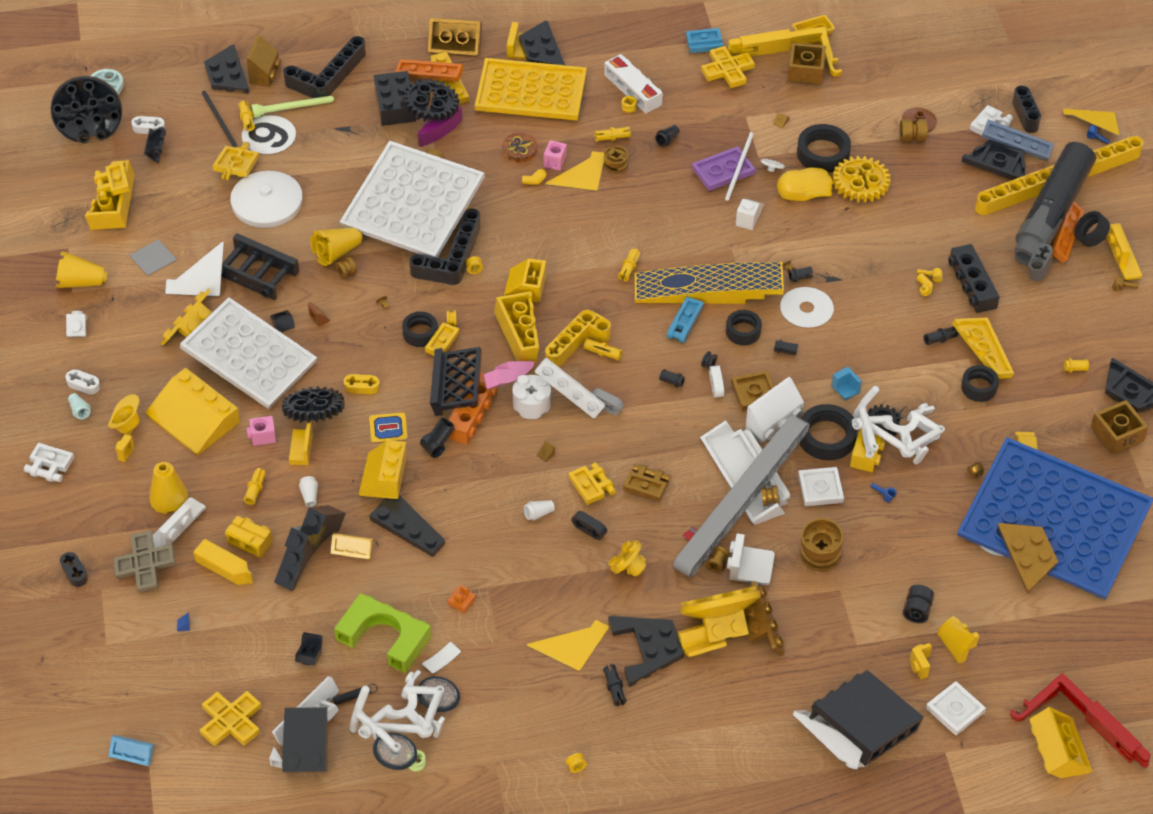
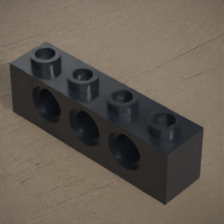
M968 244L951 248L948 262L955 271L956 279L960 280L962 290L969 298L970 306L974 307L976 313L997 309L1000 296L973 245Z

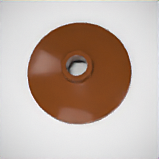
M911 108L902 115V119H911L913 122L915 119H926L927 132L932 131L936 126L937 120L935 115L925 108Z

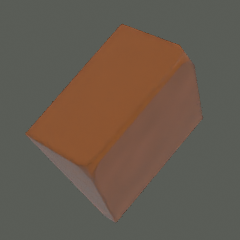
M311 302L308 303L309 316L317 326L320 327L330 321L319 307Z

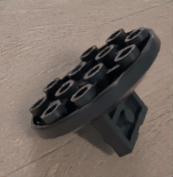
M93 76L71 78L62 83L52 97L50 108L52 121L63 136L74 142L87 143L89 136H96L97 139L104 140L116 131L121 122L122 104L120 97L109 83Z

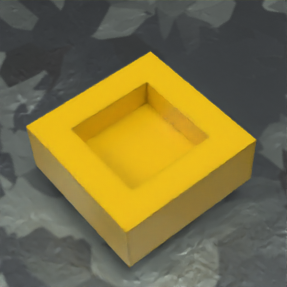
M125 434L117 442L115 451L119 461L126 462L134 450L132 436Z

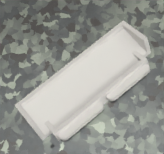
M726 420L700 437L731 488L762 451L750 430L742 431L740 428L734 432ZM777 472L765 487L771 488L773 485H777L780 505L776 503L764 507L760 492L746 509V513L754 525L785 514L781 506L788 504L786 500L790 498V493Z

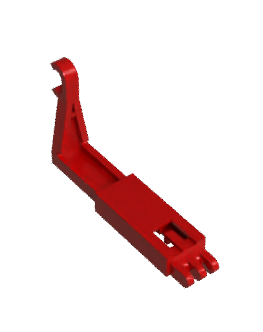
M1063 673L1057 676L1030 702L1024 699L1023 706L1027 708L1024 712L1017 714L1014 710H1010V716L1013 720L1023 721L1034 711L1059 694L1058 691H1060L1085 715V721L1129 763L1135 760L1143 768L1149 766L1151 754L1097 700L1093 702Z

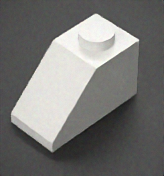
M742 199L737 209L736 226L753 231L764 203Z

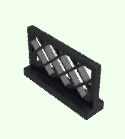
M481 347L443 352L442 348L435 349L430 405L435 416L443 415V410L478 405ZM476 354L471 360L467 359L468 356ZM449 358H458L453 363L449 362ZM461 362L467 363L461 369L457 367ZM472 366L475 369L470 374L466 371ZM453 369H454L455 371H457V372H456L454 375H452L451 377H450L449 375H447V374L450 373ZM461 375L465 376L460 382L456 380ZM470 380L474 382L469 387L465 386V384L468 383ZM451 383L456 385L451 390L447 389ZM459 389L465 390L459 396L455 394ZM467 395H473V399L464 400ZM450 397L454 398L452 402L445 403Z

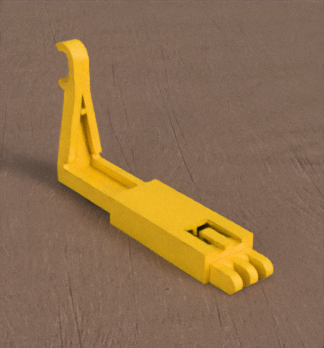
M825 26L792 32L789 29L740 36V38L729 40L728 51L731 55H740L748 52L750 57L790 51L792 43H819V45L826 46L825 62L829 73L835 77L842 74L841 69L835 70L833 68V65L838 63V58H833Z

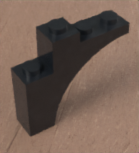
M330 505L309 507L302 526L291 527L284 545L287 549L274 583L291 591L295 590L308 561L330 535L340 530L346 513Z

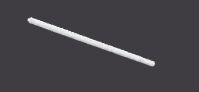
M753 132L749 133L725 197L727 201L730 199L754 135Z

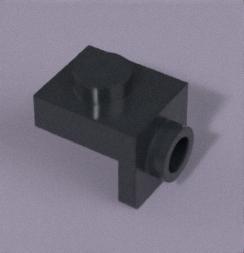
M303 632L301 646L295 654V662L304 665H316L322 654L323 636Z

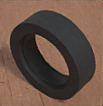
M829 124L812 125L804 129L799 135L797 157L806 168H822L828 173L834 172L839 162L843 163V159L849 160L851 141L847 133L836 126ZM827 140L838 145L840 152L833 156L823 157L810 152L807 146L813 141Z
M831 404L817 405L808 409L802 415L801 420L809 423V429L817 422L831 421L842 426L846 436L840 442L827 444L814 439L808 429V432L800 441L801 447L812 457L821 460H837L845 457L853 450L856 443L857 430L852 426L854 417L846 409Z

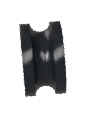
M710 351L706 352L701 366H707L709 370V366H715L718 356L716 354L712 355Z

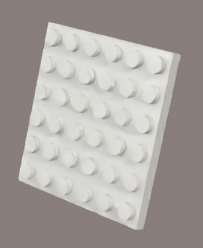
M389 141L340 220V226L344 228H357L363 235L417 254L438 257L484 180L485 174L484 172Z

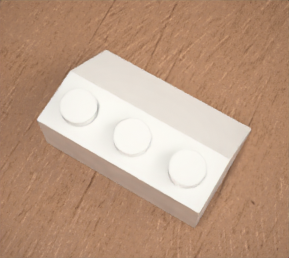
M790 377L783 380L747 408L745 430H750L755 439L761 444L766 440H771L790 415L800 418L803 414L804 401Z

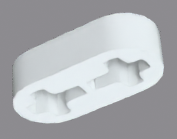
M137 116L131 121L133 131L139 134H148L149 128L154 131L158 127L165 128L164 120L159 117Z
M709 366L713 397H724V385L720 366Z
M71 370L65 376L68 387L89 395L96 394L100 390L99 379L96 376L79 370Z

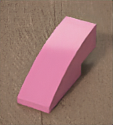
M508 361L496 366L495 370L484 374L487 389L498 388L516 381L520 375H525L532 369L534 361Z

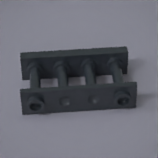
M236 233L233 237L234 250L222 263L221 277L257 292L266 298L276 300V285L286 274L296 277L299 273L298 259ZM240 253L249 256L239 269L230 266ZM255 260L264 263L254 276L245 273ZM270 267L279 269L278 273L269 283L261 280Z

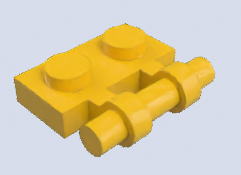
M123 162L106 166V172L103 173L99 170L95 171L94 183L97 185V195L100 196L101 200L107 199L108 192L115 196L130 191Z
M597 463L591 465L592 470L590 471L586 466H583L568 473V478L587 505L603 499L605 496L604 491H607L611 496L616 493L614 483L611 479L607 478L605 470Z

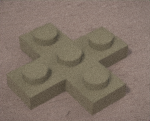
M150 530L132 534L133 553L114 557L115 575L118 579L135 575L139 592L159 588L157 569L176 565L174 546L168 544L154 548L153 534Z

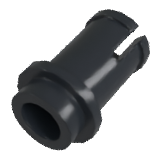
M811 266L799 269L794 267L788 271L790 281L794 282L813 277Z
M782 339L775 341L774 351L777 354L781 352L796 356L798 344L783 342Z
M664 369L660 373L659 380L673 384L674 387L678 388L683 386L685 377L681 373L676 374Z

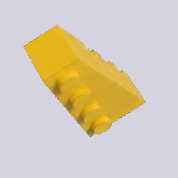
M129 160L112 161L110 165L123 162L130 191L115 196L108 192L106 200H101L100 196L97 195L90 204V210L85 214L90 230L126 228L135 177Z
M531 291L496 297L494 314L516 361H534V363H537L539 343L535 327L536 321L533 313L534 307Z

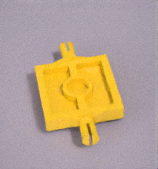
M246 141L243 142L241 147L225 146L213 164V171L223 173L221 177L223 180L226 179V181L231 175L247 177L259 159V152L248 150L250 143H246Z

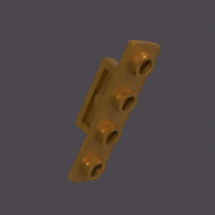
M753 581L751 586H756L757 590H760L761 597L752 605L743 609L749 633L747 634L748 639L753 644L768 636L772 648L779 655L785 654L783 650L784 642L781 636L778 635L777 630L779 627L776 620L772 617L773 609L766 599V596H768L767 591L763 585L760 586Z

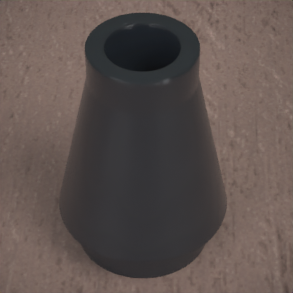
M676 125L659 130L655 140L660 146H668L676 135L679 134L680 130Z

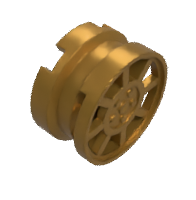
M621 146L608 147L604 151V168L611 173L624 172L628 168V151Z

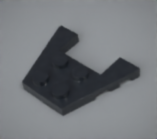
M608 617V623L613 636L634 632L644 662L624 667L629 687L635 685L642 678L650 677L651 673L658 669H664L684 658V652L673 620Z

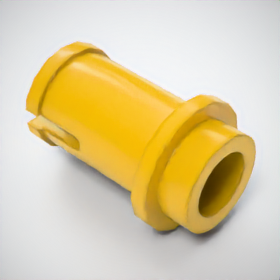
M1068 358V360H1064V371H1068V373L1089 370L1088 359L1072 360Z

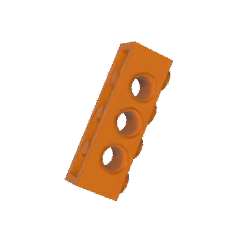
M480 372L478 405L454 409L449 421L455 425V429L448 439L467 445L469 440L474 438L476 427L482 423L485 411L489 410L493 396L496 397L499 387L487 389L484 379L485 373ZM470 380L467 387L471 386L474 382ZM467 395L464 400L473 399V395Z

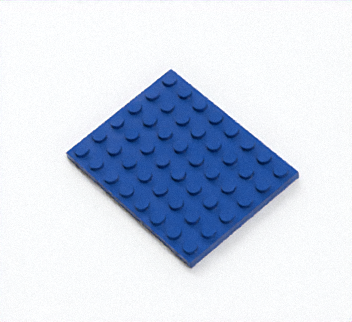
M1006 437L957 532V536L1011 559L997 528L998 524L1043 527L1058 560V565L1052 571H1049L1047 575L1106 600L1152 506L1153 498Z

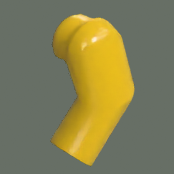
M538 169L532 176L523 175L522 184L539 185L546 178L547 173L544 169Z
M923 273L919 274L916 279L922 285L920 287L921 295H931L934 287L933 283Z

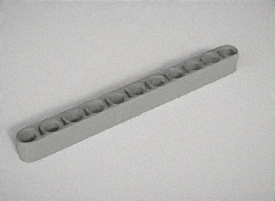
M790 415L679 553L673 563L674 569L690 578L695 575L711 555L714 547L719 545L761 492V487H765L808 432L809 423L794 415Z

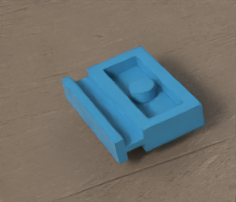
M719 28L686 31V40L690 53L708 52L724 46Z

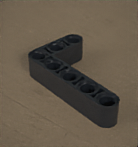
M360 36L352 37L319 75L293 65L285 67L283 70L285 86L311 98L330 96L365 57V39Z
M474 208L467 209L464 212L448 259L421 254L411 256L409 260L411 276L417 279L449 285L459 284L467 267L466 261L470 258L480 230V212Z

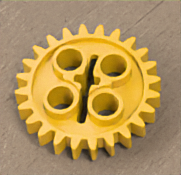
M859 156L856 159L850 157L849 161L843 159V163L839 162L838 167H835L833 184H835L834 189H839L838 194L844 193L843 198L849 196L850 201L855 198L857 203L860 202V199H863L864 203L867 202V199L873 202L874 197L879 200L880 195L885 196V191L888 192L891 175L888 174V169H884V164L879 165V160L873 162L872 157L867 160L866 156L863 159H860Z

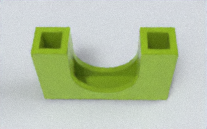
M360 593L334 628L335 640L354 648L364 632L370 627L381 624L392 626L400 633V636L387 653L388 665L403 673H407L430 640L431 626L423 620L411 617L406 612L394 609L389 604L377 601L372 596Z

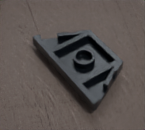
M544 21L519 35V42L527 62L565 65L548 21Z
M234 44L204 61L212 90L234 92V89L243 90L245 94L249 93Z
M992 140L987 141L983 146L975 148L973 153L962 156L961 162L1011 180L1025 176L1026 167L1023 161V151Z
M1112 358L1105 394L1118 402L1127 400L1137 413L1153 408V382Z

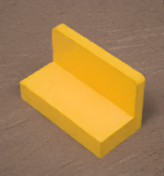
M512 22L507 41V58L526 60L519 42V35L523 33H519L518 22Z
M311 422L307 423L306 430L293 429L289 465H309L313 438Z
M704 624L677 632L683 652L688 657L727 646L725 640L708 643Z

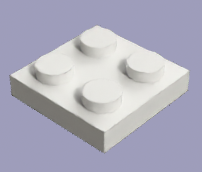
M837 467L798 470L804 506L844 502Z
M956 681L926 705V709L955 736L986 711V707Z

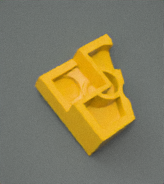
M955 616L948 618L937 632L959 664L966 661L969 649L977 646L980 636L977 632L971 634L968 626L965 623H961Z

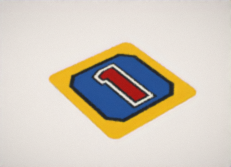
M405 413L369 416L372 442L406 440L408 438Z

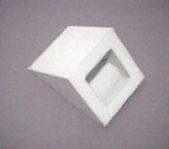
M273 747L269 758L270 766L282 768V759L275 747Z

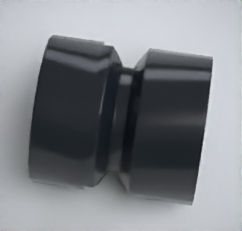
M924 585L911 586L903 608V616L914 623L926 622L934 600L933 590Z

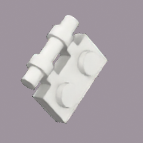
M987 105L970 124L969 130L982 136L988 119L1009 127L1013 116L1008 114L1002 118L1003 112Z
M38 443L29 457L30 462L34 464L32 466L26 464L24 472L30 473L34 477H44L50 482H61L63 475L57 474V472L67 471L74 460V454ZM42 466L49 467V470L47 471L41 468Z

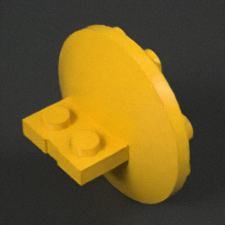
M756 586L686 601L681 603L682 607L679 608L680 614L703 619L708 643L725 640V638L743 636L749 634L743 609L752 605L761 597L760 590H757Z

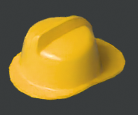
M131 394L120 400L108 423L109 428L116 429L124 435H131L140 422L137 413L140 399L137 395Z

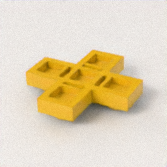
M723 46L709 51V56L713 62L702 65L701 72L708 82L724 77L730 88L746 84L747 79L743 71L755 68V63L748 52L732 57L727 48Z
M217 691L201 704L202 709L213 719L200 729V734L214 747L229 734L235 737L243 746L260 734V729L249 718L261 709L262 706L248 691L233 703H230Z

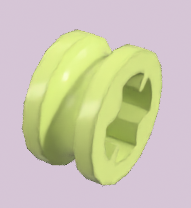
M413 750L407 754V763L413 757ZM417 750L416 759H420V762L417 763L415 761L409 767L411 771L417 772L425 768V754L421 750Z

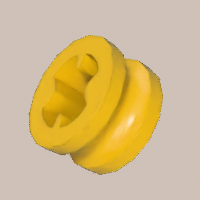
M633 96L622 98V110L627 113L634 112L637 108V99Z
M474 256L467 259L468 273L478 274L483 270L480 257Z
M447 310V324L454 325V327H457L456 310L453 312Z
M582 753L572 754L566 759V765L569 766L571 773H577L587 766Z

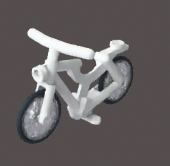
M417 670L415 673L411 671L405 679L407 684L401 693L403 699H408V705L404 709L394 710L388 704L371 718L362 711L370 688L365 685L362 687L356 701L349 730L355 733L360 720L362 726L358 730L359 735L367 739L372 734L375 739L373 754L376 760L389 769H407L417 759L415 744L405 735L387 732L417 733L421 738H426L432 735L434 729L433 737L437 739L446 718L441 716L439 721L434 720L436 712L450 711L460 701V692L453 682L444 677L432 676L423 679L418 686H413L419 678L421 671ZM417 700L428 708L425 718L418 715L415 711ZM407 717L413 725L378 722L383 718L393 720Z

